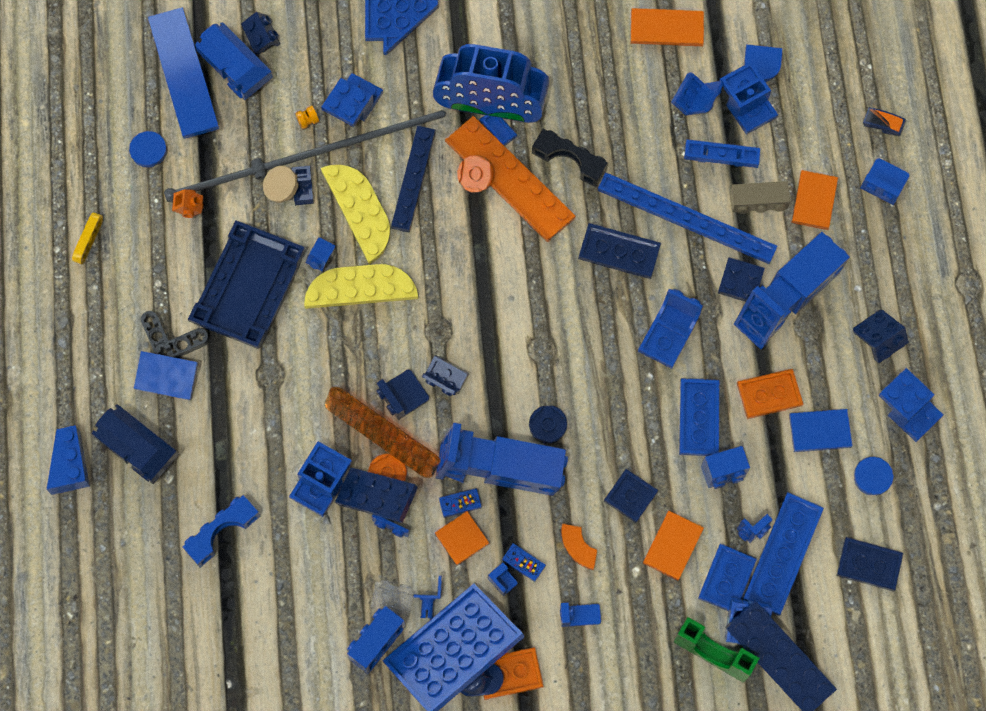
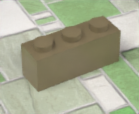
M788 181L733 184L730 190L732 212L745 214L749 211L763 213L767 210L780 212L788 209L790 204Z

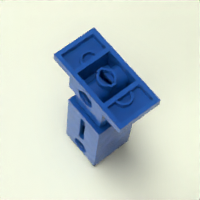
M821 232L777 272L767 288L762 285L760 288L757 286L752 290L734 325L762 350L770 338L781 329L791 312L797 314L840 274L850 256L847 255L844 249L836 245L829 236Z
M453 423L441 441L435 479L443 480L445 476L461 479L466 474L485 478L484 483L550 496H553L564 486L565 475H563V468H566L568 456H565V449L498 436L494 441L473 437L474 432L462 430L459 423Z

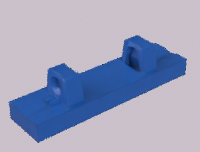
M686 139L684 159L702 163L711 162L735 165L736 167L758 168L760 148Z

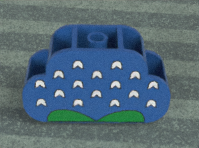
M466 44L459 48L458 54H447L442 57L433 88V97L438 104L449 109L531 123L540 120L542 117L549 89V77L542 70L531 67V61L519 52L477 44Z

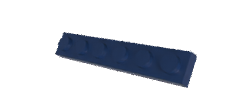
M417 126L391 229L410 233L435 136V129Z

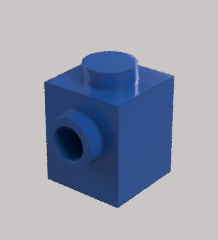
M318 237L308 255L306 263L313 269L323 271L334 251L335 245Z

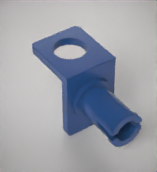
M442 576L438 577V596L414 595V598L422 600L420 618H426V610H428V618H433V603L436 599H441Z

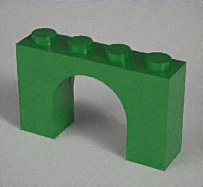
M687 617L673 643L744 683L751 675L760 658L743 648L736 652L719 645L705 635L703 632L705 626Z

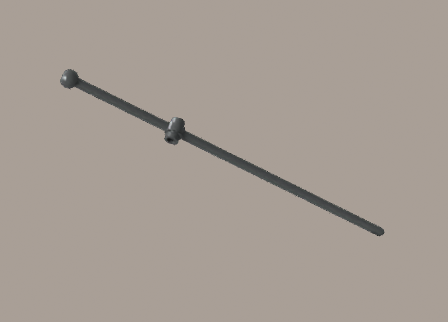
M441 110L267 163H263L261 158H257L251 161L252 166L250 168L177 190L168 188L164 191L167 202H173L174 193L184 189L200 191L250 175H255L256 179L260 180L265 178L267 170L273 169L276 166H283L445 117L446 112Z

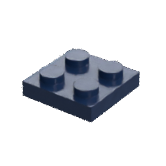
M728 257L718 294L746 302L752 290L760 286L765 268Z

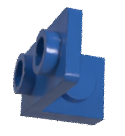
M372 515V521L375 522V526L381 529L386 527L400 538L409 536L408 529L383 517Z
M569 602L560 603L561 627L601 624L600 605L569 606Z

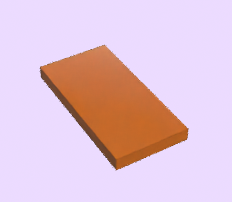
M632 8L630 44L703 47L704 11Z

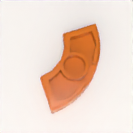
M562 524V542L568 554L582 567L594 570L597 550L585 543L581 527Z

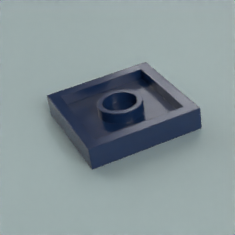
M625 469L604 499V502L637 523L658 493V490Z

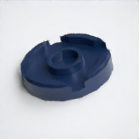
M541 406L537 408L530 416V433L541 443L551 444L559 441L567 430L565 414L555 406Z

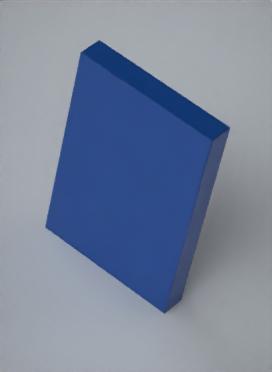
M141 351L134 389L191 400L198 362Z
M847 409L789 414L794 452L852 448Z
M720 544L698 599L729 611L731 598L741 600L757 559Z

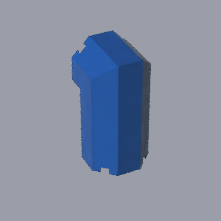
M223 22L220 23L221 26L217 23L213 24L201 34L200 38L202 41L200 43L197 41L195 44L197 52L223 79L227 78L229 82L227 85L239 98L246 100L273 78L272 71Z

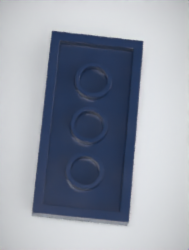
M588 223L578 259L651 279L661 243Z
M350 467L335 503L339 506L403 523L418 487L409 482Z

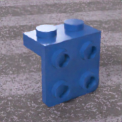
M692 72L687 73L671 103L684 115L709 112L713 107L716 97L721 93L723 83L721 81L703 83Z
M878 158L875 160L860 188L894 205L909 178V173Z

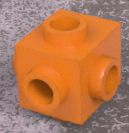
M187 189L174 193L172 211L182 214L185 218H193L195 215L202 213L203 195L197 194L194 190Z

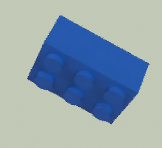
M386 606L383 609L379 608L372 617L374 619L370 625L366 624L360 632L361 637L357 641L353 640L347 648L349 660L367 674L372 671L406 628L404 620Z

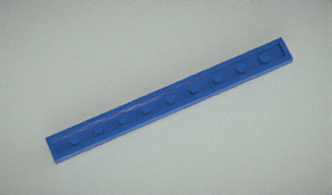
M606 172L598 187V191L767 264H770L777 249V245Z

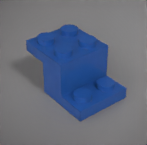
M752 62L720 78L723 88L729 95L727 107L746 135L778 117L777 112L768 101L771 89Z
M351 73L347 81L342 78L339 79L321 108L328 114L354 127L359 119L365 122L382 96L383 89Z
M907 368L878 395L892 408L888 416L915 442L944 415L930 402L935 394Z
M318 441L297 474L299 481L289 498L324 517L343 485L342 478L351 465L352 460Z

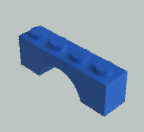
M244 495L233 499L230 507L225 511H219L210 524L208 522L205 523L197 535L190 536L184 542L183 549L200 568L215 556L213 548L214 539L222 529L229 526H239L247 529L261 517Z

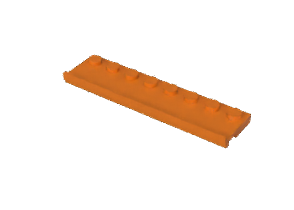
M474 116L445 139V142L463 160L469 156L479 155L485 157L491 163L494 169V178L490 186L546 242H549L553 236L561 232L575 219L576 216Z

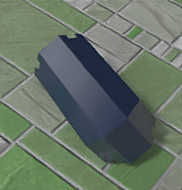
M117 404L115 405V410L112 408L108 409L95 425L98 427L97 432L93 430L92 435L126 464L130 463L131 468L142 478L154 484L179 454L174 448Z

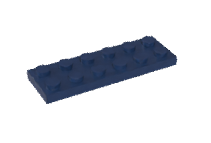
M755 600L725 627L746 651L760 658L757 663L802 711H814L837 690Z

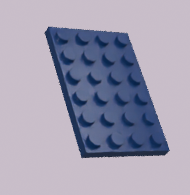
M474 583L382 661L426 711H439L521 641L524 635Z

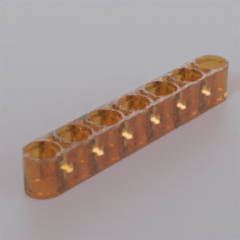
M340 387L330 388L324 403L328 411L422 477L431 478L434 476L440 463L439 457L434 452Z

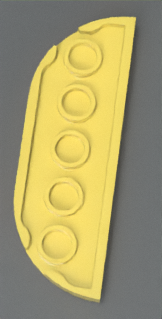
M329 165L321 168V172L368 264L373 263L386 250L390 239V225L371 184L361 172L349 166Z
M386 264L340 267L325 271L313 280L306 292L304 307L309 309L418 299V293L412 279L397 267Z

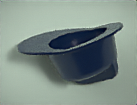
M495 664L491 665L463 689L461 693L471 697L496 693L503 684L504 677L502 671Z

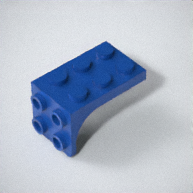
M669 289L638 352L672 369L699 320L703 308L701 303L694 298L689 299L683 296V293L679 290Z

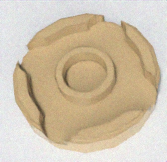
M276 166L271 169L263 181V191L266 197L276 203L290 200L298 188L297 174L286 166Z

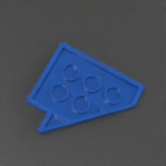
M365 0V41H383V54L387 55L438 8V0Z

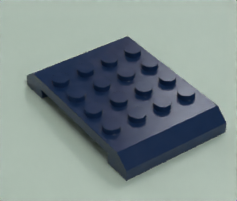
M235 220L228 234V241L198 303H195L188 321L259 349L301 264L305 247Z

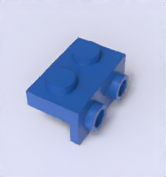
M766 514L759 522L752 526L744 518L737 528L739 531L738 535L749 543H752L757 537L761 539L769 532L768 530L771 528L770 523L773 519Z

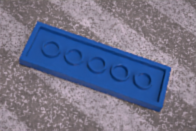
M787 492L743 600H755L759 603L770 604L772 613L778 616L781 615L823 512V507Z

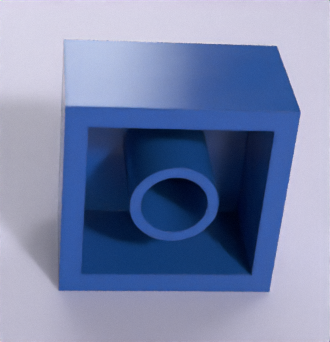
M743 446L706 456L701 469L708 488L714 487V489L724 487L725 483L732 481L735 484L743 481L750 466Z

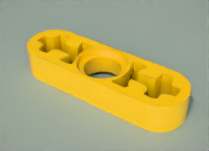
M94 212L90 215L73 252V262L84 264L101 228L103 222L102 215Z

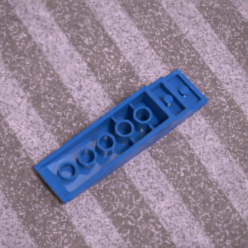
M183 7L149 16L148 20L183 139L218 130V122Z

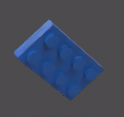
M681 379L679 455L709 456L719 453V380Z

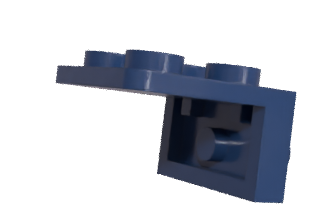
M878 310L853 328L854 334L871 347L874 360L878 363L889 358L909 343L906 328L884 310Z
M411 370L404 371L387 383L383 379L376 383L377 395L381 400H385L389 413L392 416L395 415L398 420L429 401L428 394Z

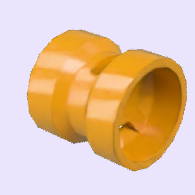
M312 105L307 107L305 111L295 113L302 130L310 124L319 123V118Z

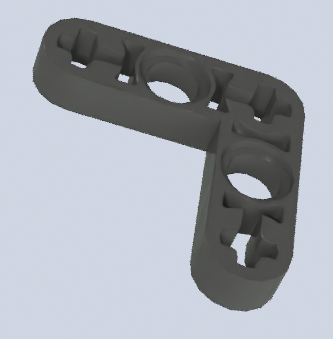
M146 311L141 316V323L155 354L161 355L162 350L165 349L168 356L179 358L206 346L209 342L208 333L202 328L192 330L168 341L155 312ZM148 317H151L153 319L152 322L155 328H151L150 324L147 322ZM161 333L163 335L160 341L152 340L153 334ZM198 334L203 336V341L197 339ZM190 337L193 341V346H191L190 340L188 339ZM180 341H185L188 345L186 349L179 350L177 344ZM172 345L177 353H173L171 348Z

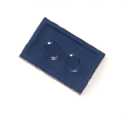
M845 537L836 576L894 592L903 553Z

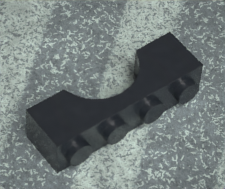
M542 129L532 145V154L547 162L556 157H568L574 160L580 169V180L595 188L607 171L608 162L603 157L594 156L586 148L577 147L569 139H562L551 130Z

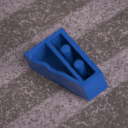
M76 425L56 429L46 490L51 495L90 487L80 430Z

